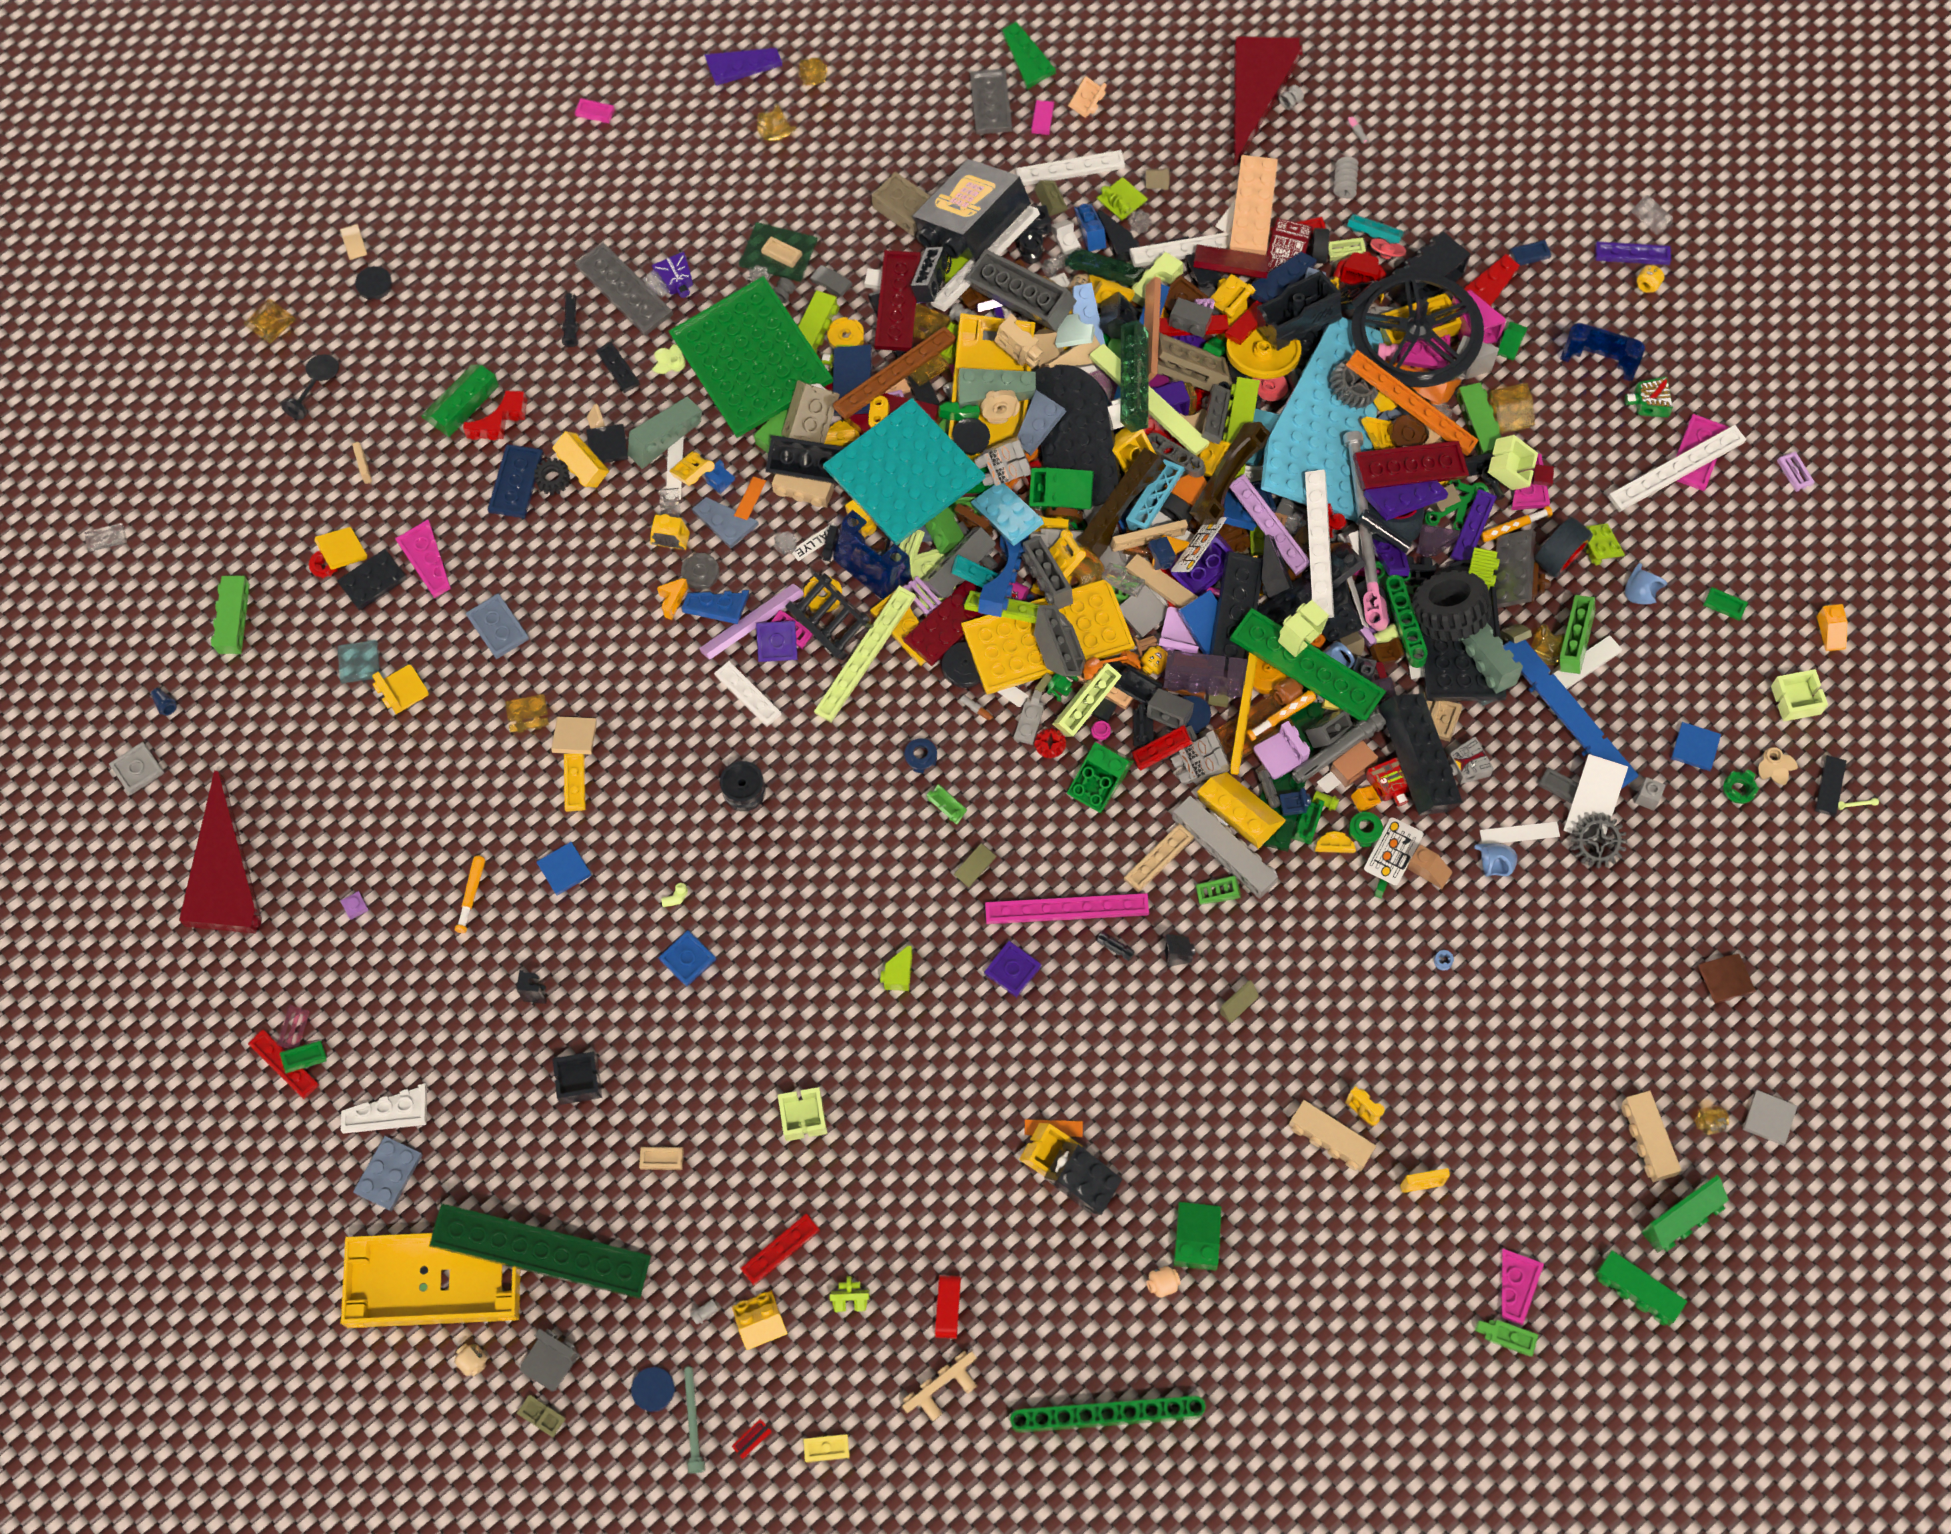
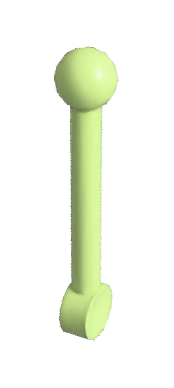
M1872 798L1868 801L1851 803L1840 801L1838 810H1843L1845 807L1868 804L1876 806L1879 804V800Z

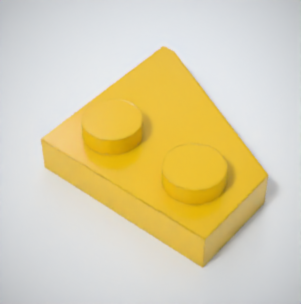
M1371 417L1361 419L1375 450L1396 448L1391 442L1389 433L1393 422Z
M839 420L829 427L824 444L847 447L858 439L860 435L846 421L841 422Z

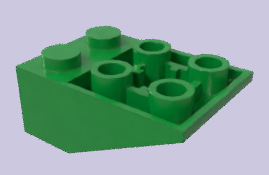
M1031 468L1029 506L1036 510H1046L1049 507L1052 510H1056L1058 507L1091 510L1094 472L1059 468Z
M1096 741L1067 794L1095 811L1102 813L1124 780L1134 760L1103 742Z

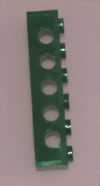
M1139 320L1121 325L1120 422L1131 433L1148 428L1149 331Z

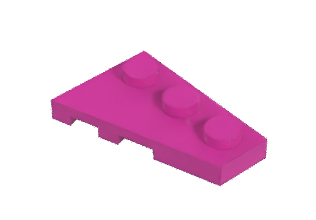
M1541 454L1537 456L1536 464L1543 465ZM1532 476L1530 487L1515 490L1511 510L1537 509L1550 506L1547 486L1533 484Z

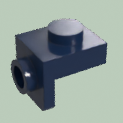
M1167 536L1149 541L1148 547L1155 559L1154 569L1165 570L1173 565L1176 554Z
M1301 788L1300 792L1281 794L1279 796L1283 816L1307 813L1308 806L1311 805L1310 794H1306L1305 788Z

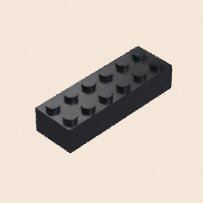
M1424 694L1394 695L1379 705L1418 815L1445 813L1461 805L1463 801Z

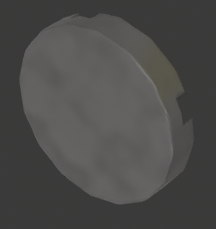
M706 553L693 554L690 558L685 559L681 566L682 578L686 579L687 585L695 590L710 588L719 578L720 569L717 561Z

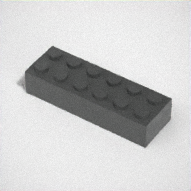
M987 249L984 250L965 278L973 290L1055 332L1077 302L1068 289Z

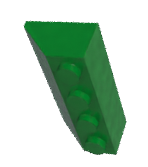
M471 365L421 417L443 434L450 437L499 387L495 374L482 365Z
M1716 1175L1650 1223L1641 1232L1657 1253L1663 1249L1665 1252L1676 1246L1674 1242L1680 1237L1684 1240L1693 1233L1691 1228L1696 1225L1699 1228L1710 1221L1707 1218L1709 1215L1714 1213L1717 1216L1726 1209L1724 1204L1729 1199L1721 1178Z

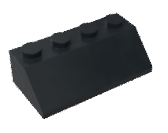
M771 435L765 473L838 484L824 469L823 464L845 447Z

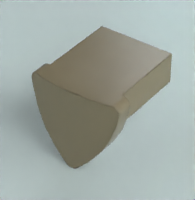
M1146 169V189L1168 190L1171 177L1170 169Z
M1454 484L1444 487L1449 493L1447 499L1429 505L1433 510L1443 512L1445 508L1461 501Z
M1358 631L1339 639L1350 650L1354 658L1362 655L1364 638L1359 635Z

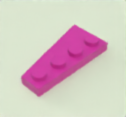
M429 520L395 538L434 598L451 589Z

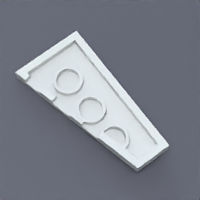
M424 1083L418 1085V1088L400 1091V1094L391 1097L385 1096L379 1098V1101L370 1104L367 1102L341 1111L342 1133L426 1125L427 1085Z

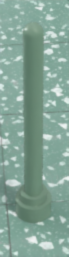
M686 1366L684 1375L691 1458L689 1463H687V1469L689 1474L705 1472V1462L702 1461L699 1452L693 1368Z

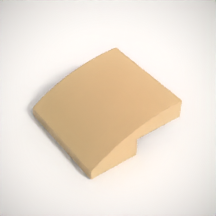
M1426 701L1440 739L1450 742L1462 711V704L1450 701Z

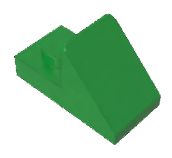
M1510 321L1503 335L1497 355L1514 361L1528 327Z

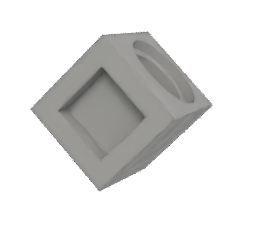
M1646 777L1641 785L1635 804L1654 811L1666 785Z

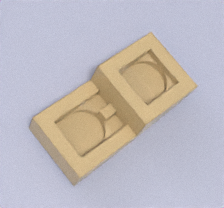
M358 224L340 229L350 260L367 255Z

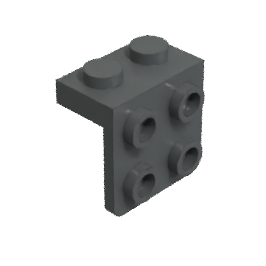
M538 1329L534 1335L538 1340L521 1364L520 1371L554 1392L579 1355L574 1351V1345L566 1340L563 1343L556 1340L558 1335L549 1329H546L545 1332Z

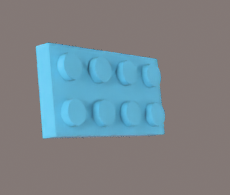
M1005 483L998 486L994 484L971 501L973 508L988 518L989 523L1013 546L1044 524L1042 518Z

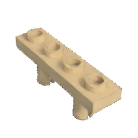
M963 1351L955 1358L956 1363L949 1367L947 1364L937 1372L940 1376L932 1381L929 1378L920 1385L922 1390L916 1395L914 1392H911L903 1399L904 1404L901 1406L903 1410L909 1413L917 1405L918 1407L921 1406L930 1419L934 1421L943 1413L931 1398L932 1394L951 1378L956 1379L967 1394L976 1388L977 1385L966 1371V1367L977 1359L972 1351L969 1353Z

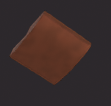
M1739 953L1708 961L1698 966L1715 1004L1730 1001L1735 997L1749 995L1756 991Z

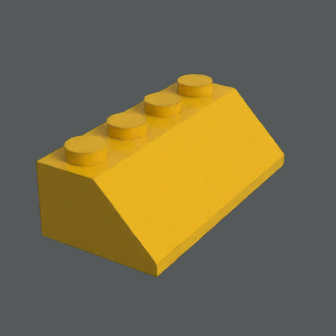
M1447 293L1427 299L1429 305L1426 316L1453 306ZM1414 303L1412 304V309L1416 310L1417 305ZM1408 306L1381 315L1408 318L1409 309ZM1454 311V312H1452V313H1449V314H1446V315H1444V316H1441V317H1439V318H1436L1435 320L1437 321V320H1439V319H1442V318H1444V317H1446V316H1449V315L1455 313L1456 311ZM1458 317L1432 330L1440 338L1445 335L1453 337L1459 334L1462 322ZM1380 328L1383 343L1386 346L1391 344L1399 345L1405 336L1404 332Z
M1228 772L1211 777L1197 791L1201 803L1257 849L1286 821Z

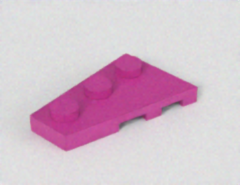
M1450 335L1441 337L1451 347ZM1431 339L1432 342L1447 353L1434 339ZM1417 341L1402 365L1437 370L1449 365V363L1426 343ZM1410 342L1404 344L1397 357V364L1411 344Z
M1503 1248L1502 1318L1523 1326L1544 1263Z

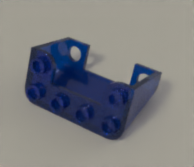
M852 510L842 521L833 555L834 560L875 595L885 599L899 585L902 586L911 578L910 557L896 544L882 557L865 544V538L862 534L858 532L867 521ZM894 553L901 555V559L897 562L890 559V556Z

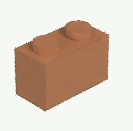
M1361 741L1344 755L1333 761L1330 771L1346 788L1365 774L1369 768L1374 767L1378 757L1364 741Z

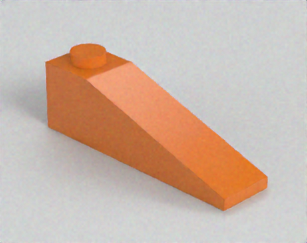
M1401 365L1399 368L1412 372H1428L1427 368L1411 367L1408 365ZM1455 378L1437 386L1412 388L1422 397L1429 399L1431 404L1440 405L1449 401L1462 379Z

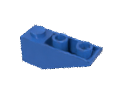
M1081 204L1078 207H1074L1081 234L1088 251L1106 248L1105 230L1092 204Z

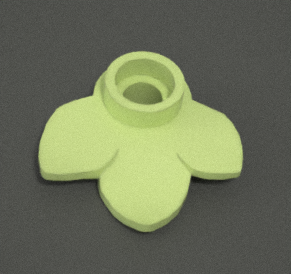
M673 344L670 349L661 348L654 353V357L658 361L652 369L655 373L665 374L670 370L678 372L685 367V358L676 344Z

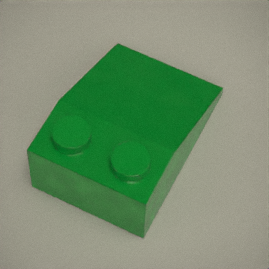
M1179 1202L1173 1266L1217 1270L1220 1247L1221 1206Z

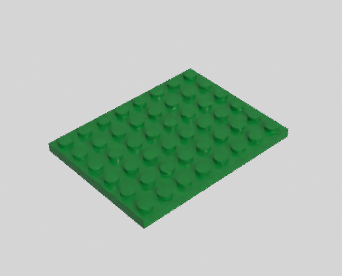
M764 276L669 330L671 337L736 438L788 409L798 380L809 384L819 383L823 387L833 382L832 376Z

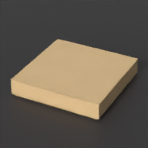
M557 717L551 748L552 753L592 755L597 719Z

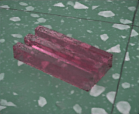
M292 1005L288 1006L276 1045L288 1049L299 1047L309 1010H302V1008H296ZM295 1012L287 1042L284 1043L283 1039L291 1014ZM302 1014L303 1017L294 1045H291L299 1016Z

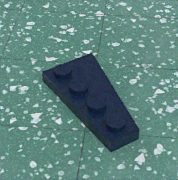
M1303 252L1298 253L1269 272L1266 279L1260 278L1251 284L1256 292L1250 295V297L1264 304L1282 295L1288 286L1304 279L1307 268H1313L1316 265L1317 259Z

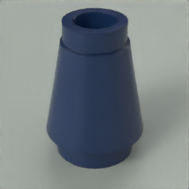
M156 688L151 692L153 701L160 714L168 716L175 712L177 707L174 699L160 688Z

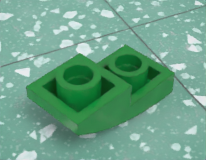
M945 402L939 406L938 411L940 418L953 421H961L965 418L979 419L980 415L978 405H966L960 409L958 402Z

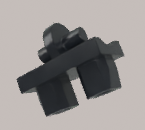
M1406 556L1411 573L1408 582H1414V585H1419V582L1430 579L1436 572V566L1433 565L1432 558L1424 557L1421 558V564H1414V558Z
M1357 656L1353 671L1372 681L1377 660Z

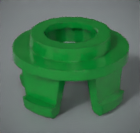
M1056 673L1047 685L1049 688L1047 694L1053 695L1057 698L1058 702H1061L1062 698L1055 691L1067 697L1072 691L1070 687L1072 683L1066 677ZM1077 676L1068 677L1074 682H1078L1079 680Z
M1748 769L1744 773L1732 771L1723 784V791L1726 797L1738 804H1745L1753 800L1759 790L1754 780L1756 774ZM1736 783L1743 784L1746 788L1745 795L1741 796L1742 794L1732 789V786Z
M1370 812L1356 814L1349 826V836L1360 842V847H1370L1372 843L1381 837L1383 832L1382 821L1378 816ZM1371 821L1374 824V830L1370 833H1364L1359 827L1360 822Z

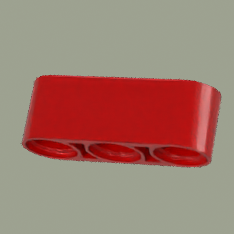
M939 1275L935 1338L957 1339L961 1276Z

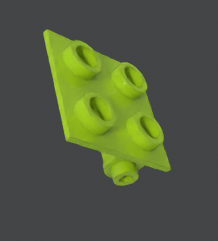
M1123 177L1111 187L1103 186L1101 189L1102 194L1097 197V200L1121 221L1148 200Z
M1608 523L1585 526L1593 533L1592 539L1584 548L1587 549L1586 553L1589 554L1588 556L1592 563L1597 566L1602 563L1601 559L1625 556Z

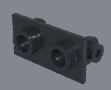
M1140 704L1137 709L1133 710L1134 747L1145 746L1154 741L1153 719L1146 717L1147 708L1145 704Z

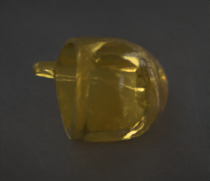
M777 103L774 104L772 112L757 114L759 134L768 142L783 139L797 130L796 126L791 127Z
M1079 545L1086 552V556L1069 576H1075L1079 580L1081 587L1102 580L1105 568L1102 561L1096 555Z
M1542 624L1538 628L1531 647L1546 665H1557L1560 663L1565 633L1555 636L1550 632L1546 624Z

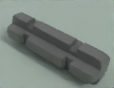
M1261 771L1258 773V778L1262 782L1261 785L1266 799H1268V804L1271 808L1279 807L1280 800L1276 795L1277 792L1270 779L1269 771Z

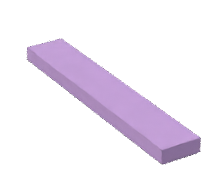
M1243 474L1233 481L1229 488L1263 533L1274 536L1282 558L1295 575L1309 567L1310 560L1247 477Z
M794 584L790 585L739 620L738 624L732 625L700 647L701 653L708 659H712L754 630L756 623H764L777 614L779 610L786 608L785 606L789 601L794 602L803 596L802 590Z

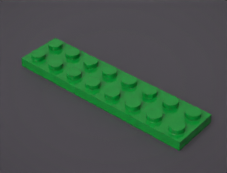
M1253 608L1250 609L1230 638L1232 642L1290 678L1295 679L1298 683L1356 719L1366 721L1385 695L1386 691L1305 640L1304 642L1308 646L1294 657L1278 642L1281 635L1279 632L1283 627Z

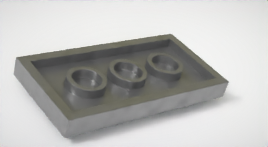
M1006 68L970 71L976 134L1012 131Z
M1533 529L1497 537L1496 552L1498 553L1496 558L1500 559L1498 570H1495V575H1497L1495 586L1498 608L1532 602L1536 532Z

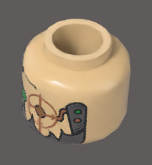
M464 1344L456 1351L458 1356L454 1362L465 1376L472 1375L475 1377L487 1366L485 1364L487 1356L477 1344H471L470 1346Z

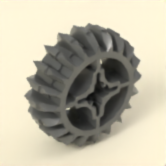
M1345 360L1332 371L1329 380L1332 383L1330 388L1334 390L1333 395H1337L1338 400L1343 401V405L1348 404L1349 408L1355 407L1356 410L1359 408L1363 409L1374 401L1379 394L1377 392L1378 389L1346 366L1348 361Z
M1599 813L1597 814V820H1595L1593 814L1589 815L1590 822L1583 818L1584 826L1579 823L1576 824L1580 831H1572V834L1577 836V838L1571 839V842H1577V845L1573 846L1572 850L1579 849L1580 852L1576 853L1575 856L1580 857L1583 855L1582 863H1585L1587 859L1590 860L1588 863L1589 867H1592L1594 862H1596V868H1601V862H1603L1605 867H1609L1608 860L1615 864L1614 856L1619 859L1622 858L1618 851H1626V848L1621 846V844L1627 843V840H1621V836H1625L1626 832L1619 833L1618 830L1623 827L1622 824L1615 827L1614 824L1617 822V819L1608 822L1610 819L1609 815H1606L1604 820H1602V814ZM1596 824L1593 837H1583L1586 829ZM1602 825L1608 827L1613 832L1615 838L1605 836ZM1597 835H1599L1600 839L1609 842L1601 843V847H1599L1597 842L1589 840L1596 839ZM1583 844L1593 846L1594 853H1596L1595 857L1585 850ZM1615 844L1613 851L1608 856L1602 858L1604 846Z

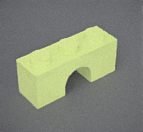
M1164 252L1161 257H1157L1150 270L1147 269L1142 279L1133 285L1132 289L1135 295L1132 301L1144 308L1146 285L1155 276L1161 278V281L1172 284L1183 274V262L1167 252Z

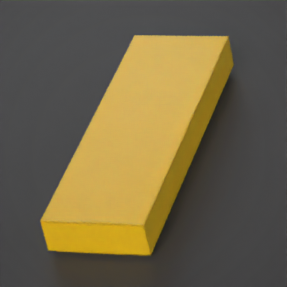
M564 754L566 812L586 810L584 754Z

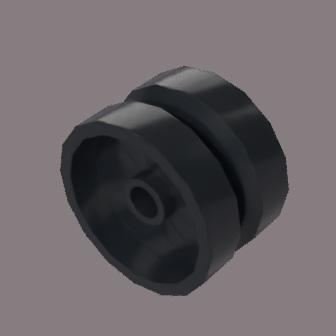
M737 761L728 765L723 770L720 777V788L726 804L732 809L750 811L757 808L763 802L766 795V785L761 770L755 764L748 761Z

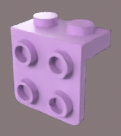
M1169 607L1159 645L1165 651L1173 652L1174 649L1181 650L1182 655L1192 657L1193 654H1197L1199 646L1180 616L1179 608Z
M1289 721L1281 725L1278 734L1257 744L1254 747V752L1265 769L1269 771L1271 778L1277 779L1307 761L1310 749L1307 743L1302 742L1299 738V732L1296 727L1291 726Z

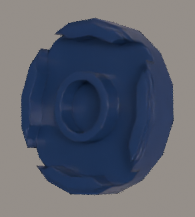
M1183 697V699L1194 703L1192 717L1185 727L1192 726L1195 734L1204 731L1211 720L1210 706L1201 697Z
M657 1367L646 1368L639 1372L633 1380L631 1387L632 1398L635 1404L642 1410L648 1412L661 1411L671 1403L675 1395V1383L671 1375L664 1369Z

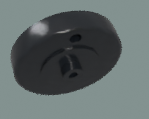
M967 642L953 644L942 657L941 668L944 677L949 683L960 688H970L981 683V679Z

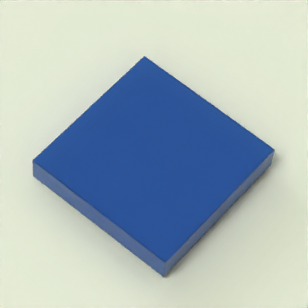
M1682 722L1671 759L1711 771L1721 734Z
M572 842L536 862L556 896L592 876Z
M686 931L658 959L688 987L716 960V957L692 933Z

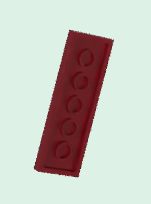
M884 250L874 344L877 350L909 351L912 349L917 301L911 284L921 261V252Z
M1459 441L1357 452L1353 455L1362 491L1429 481L1442 482L1466 479L1469 476Z
M966 580L904 638L903 642L930 666H933L953 644L958 643L965 636L961 623L987 615L966 610L964 606L970 591L981 593L983 588Z

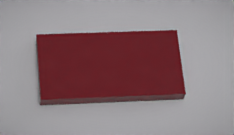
M1197 244L1193 267L1266 279L1269 256Z

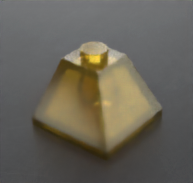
M269 298L244 322V325L271 344L296 318Z

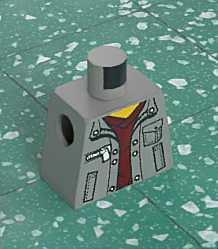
M1476 737L1452 751L1447 759L1453 776H1456L1460 784L1491 776L1494 769Z

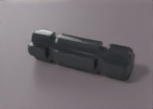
M1101 932L1098 935L1097 943L1102 946L1106 945L1107 949L1117 955H1122L1128 961L1134 956L1135 951L1133 949L1126 948L1124 944L1112 937L1109 938V935Z

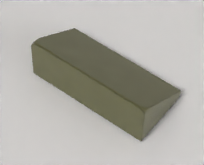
M1040 180L1034 190L1041 205L1047 206L1049 216L1067 211L1068 208L1055 181Z
M1251 980L1247 981L1221 1006L1220 1014L1229 1023H1232L1259 997Z

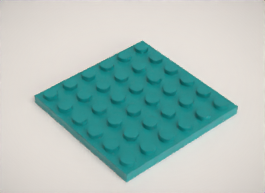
M913 398L823 464L824 469L896 546L985 479V474Z

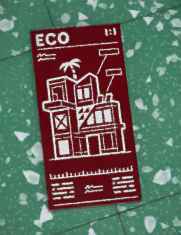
M1277 218L1266 254L1269 256L1268 273L1298 253H1306L1313 226Z

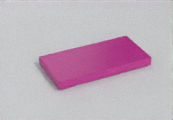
M1693 414L1676 457L1727 430L1729 427ZM1717 458L1678 479L1677 482L1705 491Z

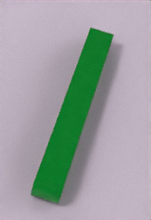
M1199 1396L1019 1409L1012 1413L1010 1424L1014 1431L1023 1433L1198 1419L1203 1415L1206 1405L1205 1401ZM1193 1402L1198 1403L1201 1406V1411L1193 1413L1189 1408V1404ZM1170 1404L1177 1405L1179 1413L1175 1415L1170 1414L1167 1406ZM1154 1406L1157 1409V1414L1155 1416L1147 1415L1146 1407ZM1125 1408H1133L1136 1415L1133 1418H1127L1123 1413ZM1105 1409L1112 1410L1113 1418L1110 1420L1104 1419L1101 1414L1102 1411ZM1082 1411H1089L1092 1415L1091 1420L1087 1422L1081 1420L1080 1413ZM1060 1413H1067L1070 1416V1420L1067 1423H1061L1057 1418ZM1039 1414H1044L1048 1417V1422L1040 1425L1036 1422V1417ZM1017 1416H1023L1026 1419V1423L1024 1426L1019 1427L1014 1424V1419Z

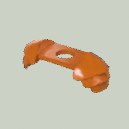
M1124 650L1116 658L1100 661L1098 658L1092 657L1084 664L1082 673L1084 674V680L1093 679L1094 674H1097L1104 663L1120 661L1126 665L1130 664L1137 669H1141L1139 655L1132 651Z

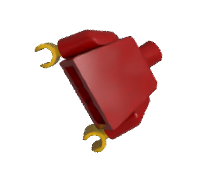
M1353 252L1350 257L1338 262L1333 274L1334 279L1330 281L1339 290V280L1348 284L1374 280L1379 282L1386 278V272L1379 265V259L1372 256L1371 253ZM1384 293L1379 296L1381 299L1380 304L1383 301Z

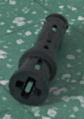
M572 293L565 295V323L562 325V331L564 332L562 344L566 347H575L579 343L577 338L579 327L576 323L577 296L573 294L572 298Z
M1364 509L1356 520V524H1361L1369 530V533L1378 534L1404 553H1407L1412 546V542H1409L1382 524V519L1375 518L1368 513L1367 509Z

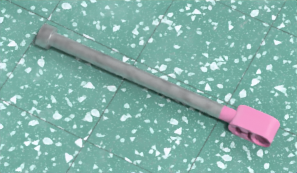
M1351 431L1344 434L1343 438L1345 447L1349 448L1357 516L1359 517L1364 509L1368 510V502L1363 496L1365 491H1362L1353 455L1361 452L1360 446L1364 444L1362 432ZM1359 524L1363 560L1366 563L1364 570L1367 593L1363 597L1365 619L1374 630L1382 631L1388 626L1386 601L1379 593L1372 534L1369 533L1367 528ZM1377 617H1380V620L1377 623H1374V620Z

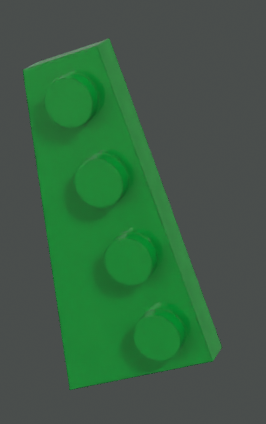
M1017 21L1002 29V35L1009 51L1013 55V60L1019 69L1021 78H1023L1026 90L1056 74V68Z

